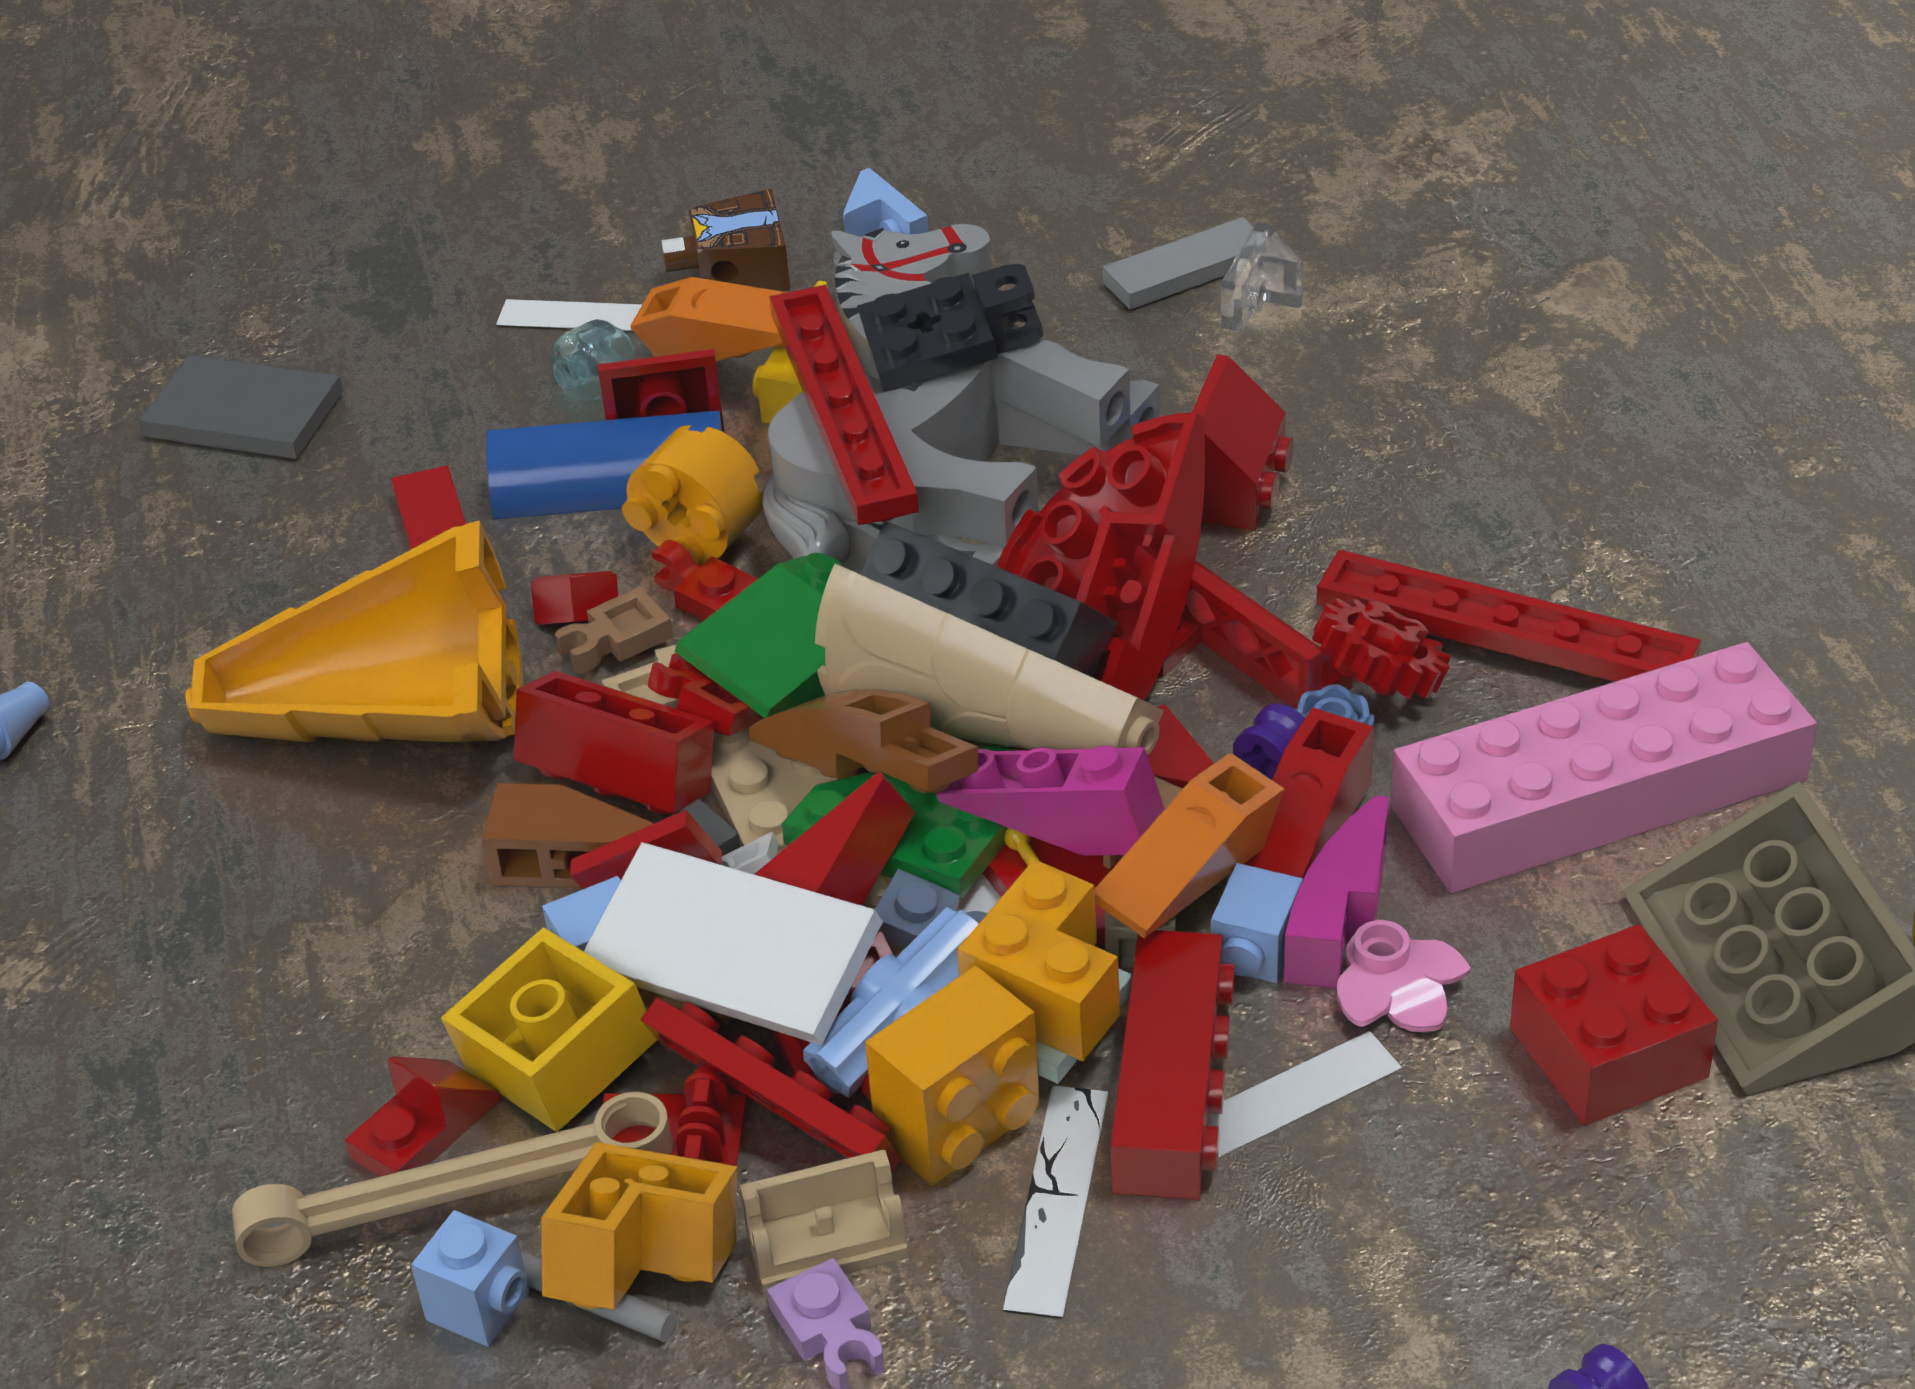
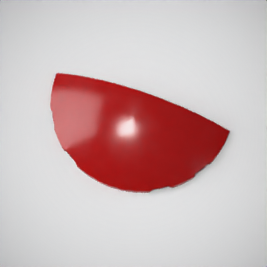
M1198 412L1176 413L1131 426L1132 438L1121 442L1108 451L1092 447L1072 461L1058 474L1062 486L1046 503L1041 511L1028 509L1013 530L996 566L1078 600L1117 621L1118 623L1093 678L1143 701L1153 687L1170 651L1183 615L1194 572L1200 539L1205 484L1204 418Z

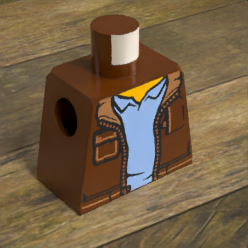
M772 189L693 207L689 211L692 236L661 240L666 272L697 268L699 278L776 291L790 290L786 245Z

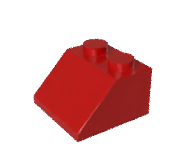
M714 349L597 364L606 420L720 411L722 432L725 433Z
M1217 354L1192 412H1198L1204 418L1205 484L1202 522L1256 531L1264 509H1273L1276 504L1280 482L1279 472L1287 473L1289 471L1293 457L1294 439L1293 437L1285 436L1286 412L1229 356Z

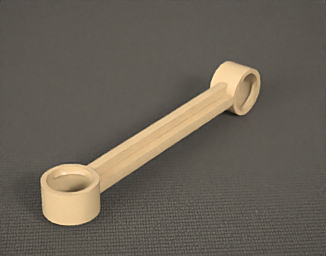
M627 1092L605 1102L598 1110L594 1123L306 1196L298 1189L285 1184L257 1186L243 1193L235 1201L232 1208L236 1250L244 1261L255 1266L274 1267L284 1265L298 1259L308 1250L312 1236L576 1170L595 1142L670 1155L673 1141L667 1112L663 1103L655 1096L644 1092ZM643 1125L655 1129L648 1137L637 1142L622 1143L612 1140L617 1133L631 1126ZM269 1223H285L280 1226L272 1228H258L262 1225Z

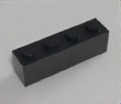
M884 521L860 574L1090 677L1094 676L1118 623L1078 600L888 521Z

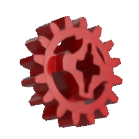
M1335 599L1333 605L1325 604L1313 629L1315 632L1312 636V641L1321 645L1319 650L1322 651V655L1337 659L1334 666L1342 675L1365 683L1379 694L1395 695L1396 691H1398L1405 698H1411L1413 693L1423 698H1428L1431 692H1438L1450 668L1448 665L1451 659L1450 655L1441 652L1443 647L1441 642L1426 638L1428 630L1420 621L1409 619L1393 611L1387 604L1378 601H1368L1367 606H1365L1356 599H1353L1350 605L1340 599Z

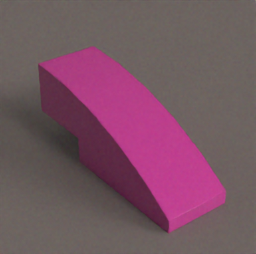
M1374 796L1350 816L1326 842L1306 872L1293 901L1285 932L1284 983L1337 989V981L1342 972L1346 938L1351 939L1357 929L1363 924L1377 920L1387 845L1389 797Z

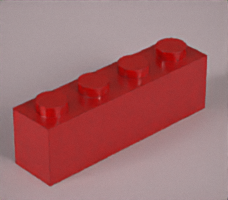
M1155 930L1145 938L1139 934L1137 935L1111 1140L1112 1194L1201 1200L1203 1170L1217 1171L1220 1127L1208 1126L1209 1113L1223 1114L1225 1070L1213 1069L1215 1058L1228 1059L1230 1016H1219L1220 1005L1233 1006L1235 989V964L1222 963V934Z

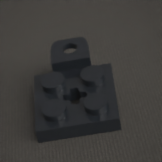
M1022 264L1000 266L973 274V282L969 273L955 277H943L928 285L897 294H885L874 301L857 305L883 391H889L998 358L1000 353L1020 348L1039 340L1044 335L1032 302L1035 299V292L1026 267ZM1006 284L1016 285L1014 288L1010 290H998L1001 286ZM1016 322L1025 323V325L1017 329L1007 328ZM933 329V331H930L928 333H922L923 331Z

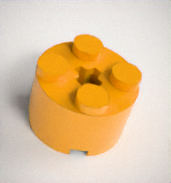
M686 425L677 428L631 474L626 489L627 501L622 506V513L631 527L643 531L658 547L666 540H674L688 550L697 564H703L711 556L719 558L763 511L764 489L759 494L754 477L760 471L751 455L736 440L718 429L707 427L703 432L690 431L689 429L692 425Z

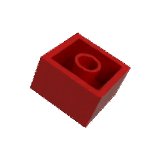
M1640 924L1515 970L1510 1029L1584 1126L1709 1078L1718 1019Z

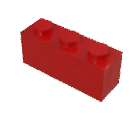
M554 670L516 689L514 760L539 768L540 773L547 777L569 778L592 786V790L598 794L623 796L644 803L645 807L652 812L673 814L710 793L715 721Z

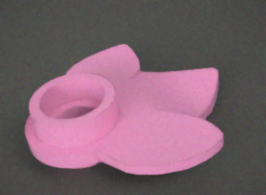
M1374 920L1360 926L1347 944L1346 963L1348 968L1337 981V1000L1347 1019L1357 1026L1368 1025L1387 1015L1395 1025L1412 1032L1436 1031L1443 1027L1448 1010L1446 995L1442 985L1452 984L1469 975L1471 968L1465 958L1455 948L1437 939L1411 940L1407 931L1399 924L1388 920Z

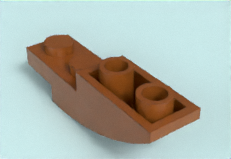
M871 689L834 692L766 717L749 727V740L776 751L777 755L782 758L795 759L820 770L822 775L830 778L851 777L859 772V768L864 767L868 771L875 773L880 771L909 783L910 787L916 791L934 793L949 788L951 782L978 771V746L931 728L930 702L895 692Z

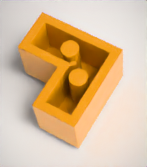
M1034 859L957 948L959 976L975 965L1035 1012L1036 1041L1082 1062L1121 1015L1118 956L1095 947L1097 932L1094 884Z
M595 1142L541 1217L542 1297L572 1302L574 1305L586 1309L606 1308L615 1310L640 1270L667 1274L673 1279L684 1282L700 1280L713 1283L736 1245L737 1166Z

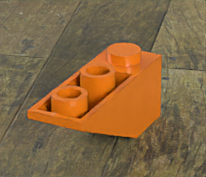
M689 277L652 288L631 323L630 328L655 357L714 349L716 361L731 357L742 358L751 352L772 346L784 347L771 316L769 296L787 292Z
M1232 753L1227 754L1190 780L1094 889L1095 904L1141 937H1147L1230 875L1236 863L1244 864L1264 849L1284 788Z

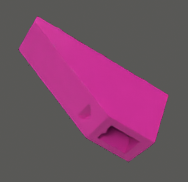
M1099 746L1092 749L1058 750L1040 747L1020 751L978 749V771L951 782L949 788L937 792V797L941 803L1082 856L1125 855L1165 810L1145 747L1114 748L1112 746Z

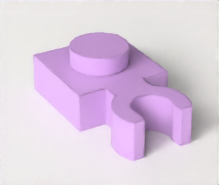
M834 1257L767 1289L769 1308L802 1359L805 1361L824 1352L827 1380L834 1389H849L848 1374L844 1365L849 1360L861 1359L866 1361L876 1376L884 1372L881 1343L873 1333L867 1331L871 1329L869 1309Z

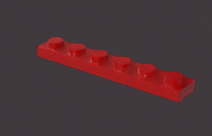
M821 285L769 296L771 316L858 526L873 522L889 521L896 517L919 513L916 488L827 286Z
M1338 549L1317 586L1318 606L1324 607L1326 603L1333 605L1335 599H1340L1349 605L1353 599H1356L1365 606H1367L1368 601H1378L1387 604L1393 611L1409 619L1420 621L1428 630L1427 634L1614 682L1698 657L1701 639Z

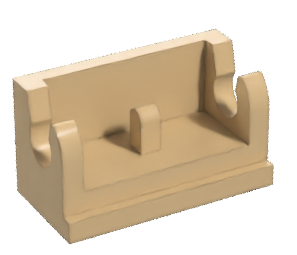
M885 1149L739 1185L747 1237L763 1294L767 1293L768 1288L833 1257L844 1273L909 1257L899 1194L894 1195L891 1168Z

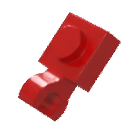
M666 540L651 553L654 560L665 565L663 569L654 575V581L663 589L674 591L676 608L702 621L706 620L758 579L713 556L700 566L694 561L688 550L674 540Z

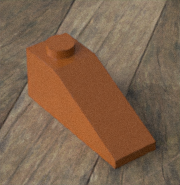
M497 783L482 835L491 886L580 888L570 877L571 859L654 823L564 785Z

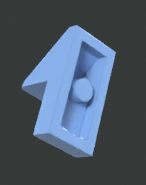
M871 168L860 171L843 213L844 231L846 233L862 237L881 228H884L887 232H900L904 234L929 232L927 214Z

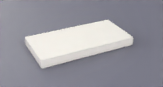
M641 842L583 952L634 982L638 988L682 1002H689L701 1008L822 1045L883 920L871 908Z

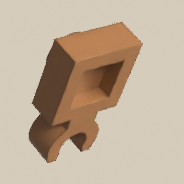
M641 587L587 610L588 624L567 625L555 633L558 653L561 656L571 654L573 670L576 673L592 670L600 663L602 656L611 652L621 662L674 637L671 618Z

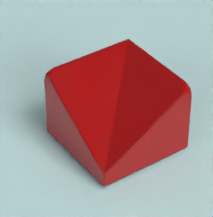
M612 571L535 577V580L531 581L535 623L541 625L588 621L587 610L618 597L617 574H612Z

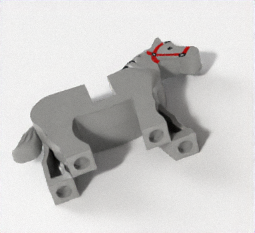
M955 224L919 234L887 232L884 228L867 233L862 237L838 230L831 232L832 243L838 251L833 254L836 266L835 287L838 313L918 494L919 513L896 517L888 522L997 566L1003 549L1024 513L1028 509L1039 511L1037 467L1021 461L987 462L999 444L1082 455L1092 447L1108 451L1121 442L1133 437L1131 426L1160 417L1159 384L1147 380L1130 381L1129 368L1080 357L1064 349L1058 343L1043 338L1029 345L1000 353L997 359L884 392L861 323L857 305L874 301L885 294H897L928 285L943 277H955L969 273L973 282V274L992 269L990 236L984 228L973 224ZM1013 323L1009 325L1007 328L1017 329L1020 327ZM933 329L923 331L922 333H928L930 331H933ZM802 391L776 413L769 425L768 437L773 473L764 489L763 511L772 533L794 559L818 552L835 558L841 563L842 567L861 574L884 522H873L858 526ZM952 536H954V537H963V538H967V539H970V540H974V541H978V542H982V543H986V544H971V543H966V542L957 540V539L953 538Z

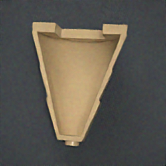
M834 563L822 596L815 634V644L825 648L826 666L822 665L817 670L826 695L854 689H871L895 692L930 702L931 728L969 742L1028 750L1040 747L1052 750L1092 749L1099 746H1112L1114 748L1145 747L1147 756L1155 747L1159 736L1158 723L1164 710Z

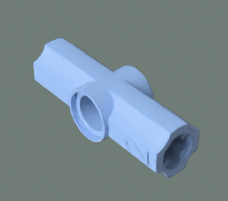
M946 907L897 957L886 955L873 964L853 991L851 1003L835 1018L823 1044L818 1045L810 1042L803 1050V1060L812 1069L816 1078L834 1094L840 1093L849 1098L862 1085L868 1073L865 1041L959 977L957 948L975 929L978 923L962 910L953 911Z

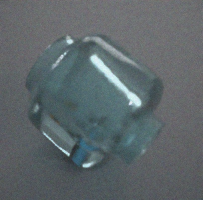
M595 319L586 322L560 336L553 345L551 364L554 378L561 388L576 399L587 402L602 398L597 364L634 360L633 344L623 330L608 321Z

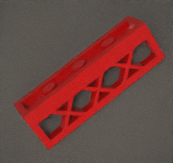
M1195 561L1193 577L1191 578L1192 581L1181 618L1200 627V642L1294 709L1298 708L1300 698L1305 692L1321 690L1331 684L1341 685L1348 691L1352 689L1353 678L1345 677L1334 666L1337 661L1336 658L1322 655V651L1319 650L1320 646L1201 563Z

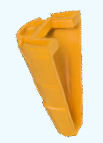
M480 520L463 526L453 527L373 570H366L297 609L290 607L195 659L192 687L188 688L185 694L187 710L192 721L195 724H201L210 734L307 743L315 742L319 737L378 742L381 739L472 742L497 741L505 739L506 736L514 735L516 689L524 686L521 649L515 619L508 620L506 617V603L499 591L507 588L493 547Z

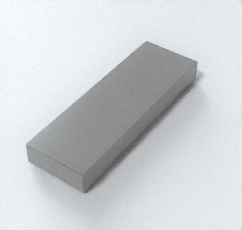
M1241 217L1103 266L1102 279L1103 283L1132 310L1270 260L1271 243L1248 221Z

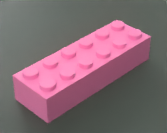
M1744 642L1393 749L1390 807L1449 893L1452 894L1789 787L1797 781L1805 782L1808 779L1817 722L1748 642Z

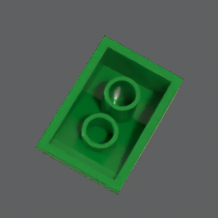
M818 552L778 563L678 640L674 652L764 718L825 696L826 694L823 691L817 670L822 665L826 666L825 648L815 644L816 625L822 596L834 563L842 566L841 563L829 555Z

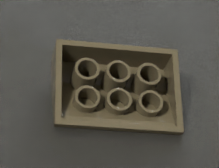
M1800 781L1790 785L1622 890L1648 935L1717 1017L1718 1025L1715 1045L1747 1095L1893 1055L1915 1043V947Z

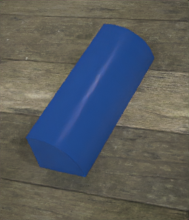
M720 411L487 430V473L493 520L622 509L623 504L627 501L626 489L631 474L681 426L692 425L689 430L703 432L707 427L722 431Z

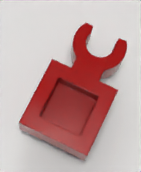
M677 653L671 655L669 667L659 662L652 664L647 684L648 688L659 695L679 699L677 704L678 710L715 721L714 733L731 736L764 719V717Z

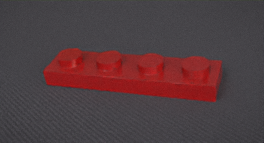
M656 997L640 1019L663 1046L697 1067H714L721 1072L722 1079L728 1086L746 1095L752 1101L843 1157L851 1158L885 1149L890 1163L891 1174L902 1159L886 1138L891 1130L890 1127L880 1118L856 1104L849 1113L829 1102L833 1093L826 1086L801 1070H796L792 1078L772 1067L776 1061L775 1057L751 1039L741 1035L735 1044L716 1033L720 1024L695 1005L685 1002L681 1009L678 1010Z

